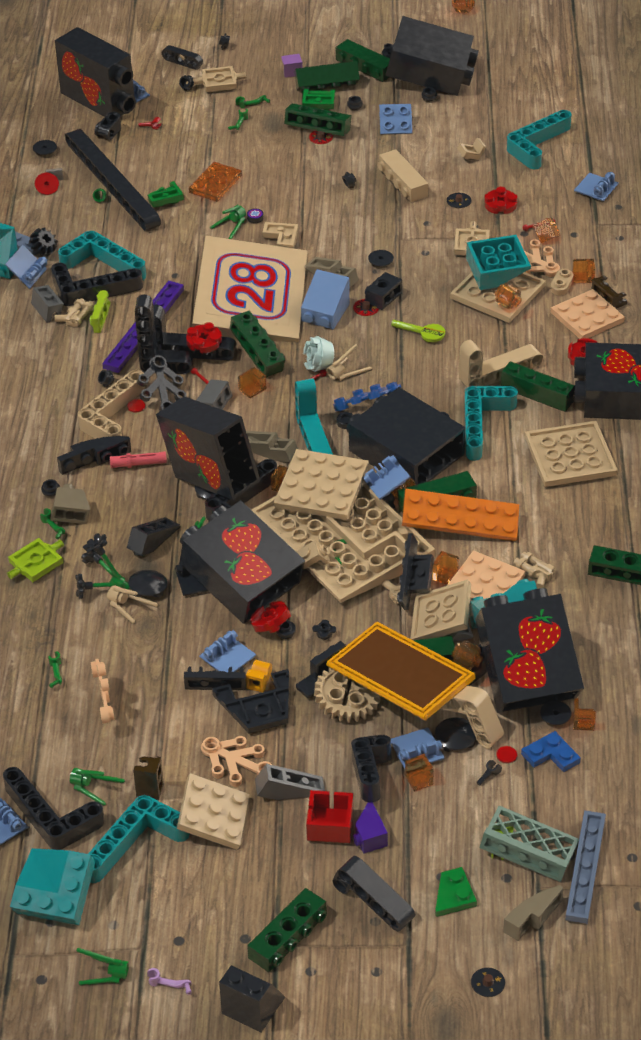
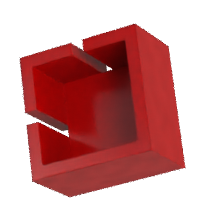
M310 790L306 822L307 841L350 843L354 810L353 793L334 792V808H330V791Z

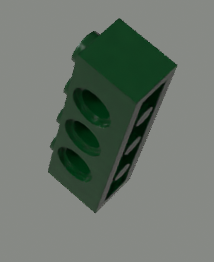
M292 103L285 109L284 124L345 136L351 129L352 115Z
M594 545L589 559L588 575L641 585V554Z
M305 888L247 945L248 959L268 973L274 967H278L282 963L283 958L289 952H293L298 943L304 937H308L318 923L324 921L327 916L326 901Z

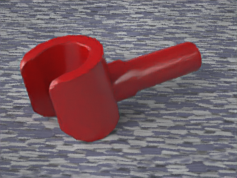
M155 117L152 122L139 123L138 125L139 127L151 126L157 130L162 125L158 123L161 118Z

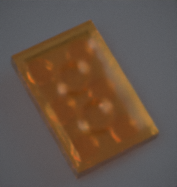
M213 162L189 187V193L218 202L242 176V170Z

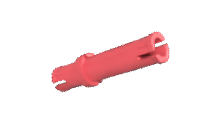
M166 451L133 455L126 453V455L110 456L111 468H132V466L167 463Z

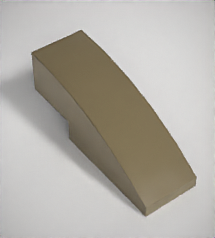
M315 257L305 265L306 269L313 274L318 269L349 277V288L359 280L356 268L342 266L341 260Z
M246 431L252 452L277 461L291 462L296 449H298L294 439L279 438L277 432Z
M559 885L546 889L523 901L504 918L503 932L519 941L530 926L539 930L562 902L564 887Z

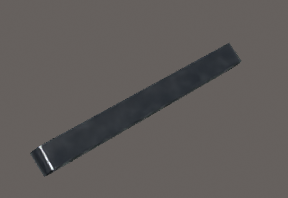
M81 128L65 133L67 145L144 231L161 225L158 213Z

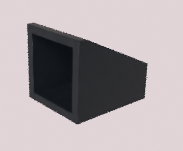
M232 965L219 981L222 1014L261 1033L285 999V996L272 984Z

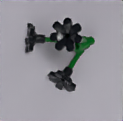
M97 533L94 535V540L89 539L87 544L83 546L87 553L82 554L81 558L85 564L88 562L93 563L94 561L100 564L112 578L106 583L85 582L82 574L75 575L77 581L76 597H79V599H83L85 590H91L96 587H112L116 585L129 589L128 582L116 571L105 554L106 551L103 547L107 545L106 534L100 536Z

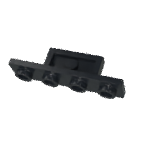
M408 533V538L405 541L406 552L405 557L402 559L403 573L400 575L401 587L400 592L397 594V601L404 610H409L411 594L430 593L434 565L432 554L417 555L418 541L413 533Z
M339 641L335 645H331L320 655H316L310 661V675L298 682L296 689L307 698L314 696L315 682H317L318 676H322L324 670L329 672V667L326 665L327 661L346 647V645Z

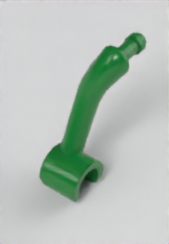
M262 95L255 100L245 101V98L240 96L236 98L235 103L240 108H245L247 105H256L263 101L270 103V99L266 98V95Z
M245 109L246 112L239 110V119L236 126H229L228 130H238L241 127L243 120L248 119V109Z
M45 508L44 515L40 514V519L43 523H48L58 533L55 538L59 539L62 534H65V529L51 521V510Z
M58 651L55 652L56 658L48 656L49 664L53 667L56 680L49 684L50 688L57 684H62L59 670L61 657Z

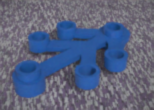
M397 382L389 383L386 387L375 384L370 386L371 392H363V389H358L352 392L353 397L345 400L344 397L335 399L333 406L335 411H341L349 408L348 403L350 402L354 405L366 399H375L386 393L388 395L396 388H401L402 386L397 384Z

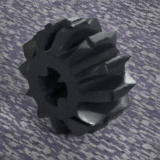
M45 227L36 229L29 237L28 244L32 245L30 250H35V255L40 253L41 257L45 255L50 256L57 249L58 240L55 239L56 235H52L51 230L47 231Z

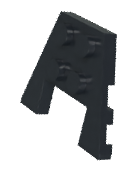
M288 669L271 673V680L275 689L235 699L230 684L212 688L213 697L248 734L288 724Z

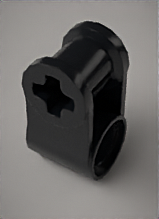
M109 112L97 123L94 134L106 137L107 140H112L122 129L120 114L118 112Z

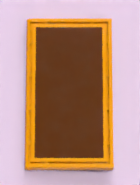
M375 622L326 663L331 669L425 721L476 679L475 673L379 622Z

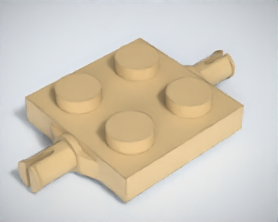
M233 66L202 69V77L193 78L194 84L203 83L206 92L237 89V79H246V73H236L233 70Z
M473 221L470 222V228H456L454 255L465 256L467 242L489 239L490 230L476 228L477 223L475 221L474 225Z

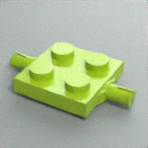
M37 538L8 557L9 563L15 567L7 572L8 577L13 579L17 575L22 574L32 582L38 580L63 564V557L56 551L64 547V543L59 539L50 545Z

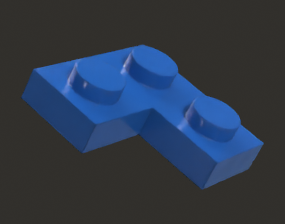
M556 731L521 749V755L533 768L551 759L565 772L580 764L581 760L580 756Z

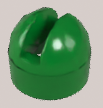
M99 188L93 192V199L97 202H102L107 197L104 189Z

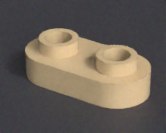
M561 269L556 273L551 282V292L554 295L561 296L568 292L573 282V272L568 269Z

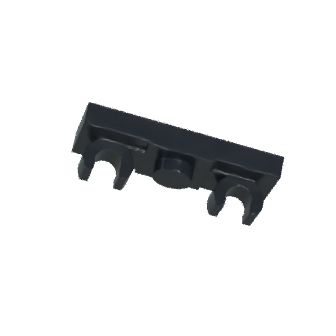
M189 666L188 672H184L185 690H212V688L230 684L232 690H246V672H244L243 667H240V672H232V667H229L228 672L217 670L203 672L202 666H199L198 672H192V668Z

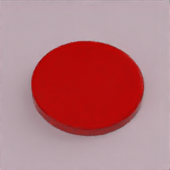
M134 399L127 404V408L130 412L138 413L145 409V402L140 399Z
M502 746L497 750L496 757L502 763H512L517 759V751L511 746Z

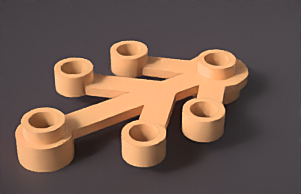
M536 239L531 240L530 249L533 255L524 251L531 265V269L527 270L526 273L544 272L546 276L554 277L560 270V266L553 262L554 249L550 246L544 247L543 255L546 257L545 262L540 257V241Z
M95 659V661L91 662L93 678L98 677L104 705V707H100L102 724L114 720L113 708L107 705V703H110L108 679H102V676L106 675L105 664L99 662V659Z
M243 736L221 742L215 737H208L201 744L202 753L210 757L211 771L214 778L220 779L224 776V767L220 765L218 756L226 759L230 773L229 781L233 787H238L242 784V775L238 772L236 764L257 773V776L266 764L272 765L267 761L256 764L243 758L247 756L262 758L265 754L264 746L261 744H255L253 747L246 748L247 741ZM232 747H235V748L237 749V750H234V751H228V750H226V749L232 748Z

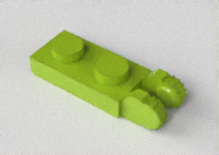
M102 290L97 294L98 301L94 305L93 314L90 316L89 322L93 327L94 333L102 331L109 312L110 301L108 300V292L106 290Z

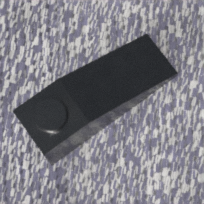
M164 517L134 526L130 532L127 548L138 556L152 553L180 528V524Z

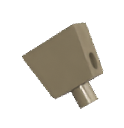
M72 484L58 487L53 503L51 521L87 524L90 507L84 490L74 489Z

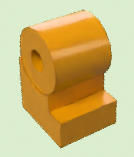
M259 660L253 662L251 670L249 669L246 674L247 689L262 693L265 691L272 672L271 663ZM253 681H260V685L253 684Z

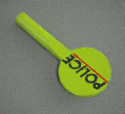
M392 320L391 323L392 327L421 333V337L428 342H438L445 337V329L439 324H428L421 327L397 320Z

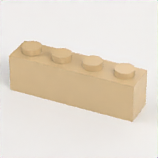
M396 149L379 155V170L401 191L404 197L410 202L428 197L427 181Z

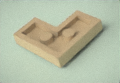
M265 222L263 238L278 239L277 246L294 248L298 234V224Z

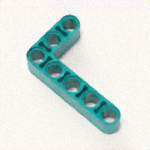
M560 110L507 135V152L528 168L533 170L539 169L542 164V150L535 145L570 130L571 112Z
M86 231L58 250L59 262L64 263L68 269L73 268L92 255L117 271L139 269L142 272V281L146 279V265L143 259L96 231Z
M314 378L295 381L296 419L308 451L333 455L317 414V391Z
M470 386L465 389V452L469 460L476 461L482 458V411L514 410L517 407L518 391L516 388L511 386Z
M147 795L136 798L88 853L96 861L90 883L100 882L147 827L174 841H186L190 833L177 829L180 812Z

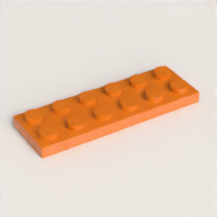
M405 489L402 526L509 541L517 540L519 504Z

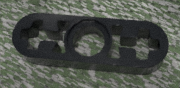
M171 45L166 46L161 52L165 60L196 70L203 64V58L199 54Z

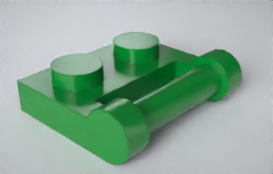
M304 89L303 106L324 110L334 109L335 90L309 91V89Z

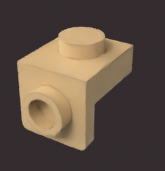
M476 138L473 145L459 143L457 147L463 158L480 160L486 148L480 138Z
M316 540L296 551L305 560L304 570L319 560L325 564L329 563L328 549Z

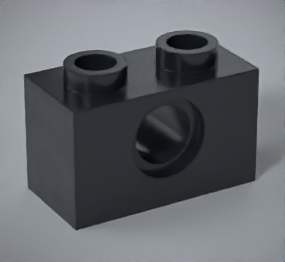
M387 272L383 273L371 285L366 287L365 301H369L371 306L383 310L402 294V279Z

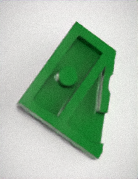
M174 181L170 182V187L166 189L161 187L147 195L152 207H162L165 204H175L184 200V194Z
M463 867L441 872L435 908L436 917L477 906V900Z

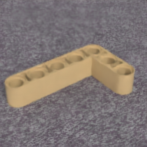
M467 340L460 346L459 379L466 387L488 386L501 381V372L510 361L533 369L539 366L544 358L532 344H528L483 361V352L472 340Z
M140 370L130 371L78 411L80 430L95 439L122 436L121 426L109 418L131 400L139 396L142 390L145 389V386L142 387L137 383L139 375L144 373Z
M466 686L440 708L466 714L475 737L483 748L490 749L504 735L488 693L481 688Z

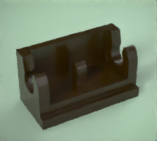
M603 275L592 279L591 290L594 289L615 309L627 305V300L622 298L626 296L624 292L618 294L607 282H602L607 280L608 277Z
M140 757L139 762L148 763V765L134 766L136 797L147 795L159 800L164 785L161 757Z

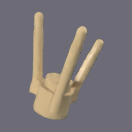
M357 344L332 363L330 367L326 368L330 379L335 380L338 378L341 381L344 378L372 369V367H367L344 374L345 367L343 364L348 360L347 356L357 348Z
M116 585L112 586L107 594V598L111 601L110 606L115 607L133 624L135 620L119 604H124L130 598L148 605L158 606L156 602L133 596L138 594L136 591L120 588Z

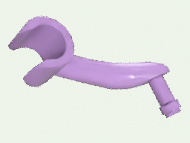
M151 968L147 972V976L150 977L149 984L151 986L162 984L174 988L185 987L187 995L192 993L190 989L192 983L190 980L160 977L159 970L156 968Z

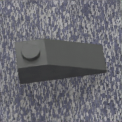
M266 764L255 778L257 796L274 800L310 797V790L325 791L322 776Z

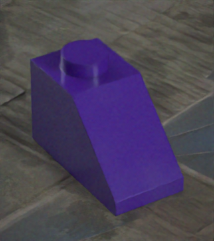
M368 802L355 824L356 833L353 834L355 845L357 847L360 846L363 854L388 846V832L373 802Z

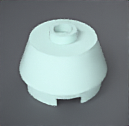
M319 336L310 337V341H306L303 354L307 355V362L304 365L306 369L314 372L330 367L335 355L333 344Z

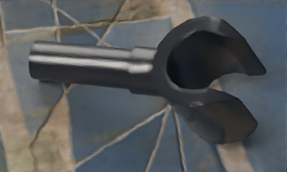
M489 760L486 764L487 770L476 783L480 786L491 774L498 775L502 771V766L499 764L495 766L496 762Z

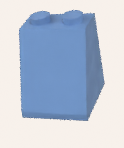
M317 269L301 306V321L334 329L350 304L349 277Z

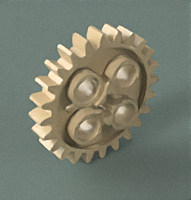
M329 667V672L324 670L322 676H318V680L315 682L314 696H316L315 702L319 703V709L325 708V715L332 713L331 719L339 716L340 722L343 718H346L348 723H350L351 718L358 722L359 716L366 719L367 714L372 715L373 710H377L381 696L352 680L347 704L343 706L347 685L351 679Z

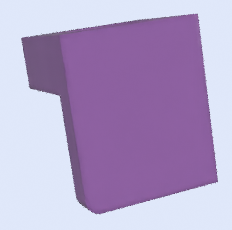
M300 54L281 56L284 65V77H294L295 69L303 68Z

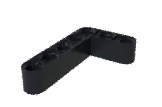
M55 263L51 267L53 283L64 306H73L74 302L80 298L84 299L85 302L97 300V294L102 290L108 292L109 298L136 292L143 288L142 272L136 268L72 281L68 268L64 263Z
M142 294L138 296L135 306V322L139 364L142 372L145 373L150 368L149 362L151 358L159 355L166 359L167 367L175 374L190 373L193 361L191 352L185 350H157L153 300L149 295Z
M153 305L157 350H185L191 352L193 358L229 361L234 358L237 343L231 337H222V343L212 352L200 353V350H191L187 346V334L166 332L165 310L160 305Z
M265 459L258 463L256 467L260 482L234 500L216 493L205 500L206 519L209 521L210 516L217 508L226 506L229 509L240 500L246 503L275 483L278 478L276 461Z
M9 767L3 772L6 792L51 849H64L104 825V812L101 803L96 801L88 802L59 818L19 768Z

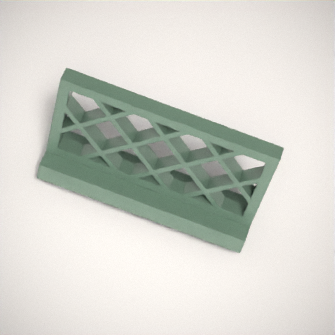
M498 806L488 828H486L479 848L561 882L579 839L502 806ZM499 815L508 817L510 821L502 822ZM525 824L529 826L530 829L522 830L520 825ZM514 826L517 832L509 833L506 827ZM495 829H501L502 833L495 831ZM540 833L549 834L551 838L543 839ZM534 834L537 840L529 841L527 836ZM521 837L523 842L518 841L514 838ZM565 841L572 844V846L563 847L560 842ZM554 843L557 849L550 850L547 844ZM541 846L544 851L537 849L535 847ZM559 854H561L564 859H561V858L556 857V856H554V855H559Z

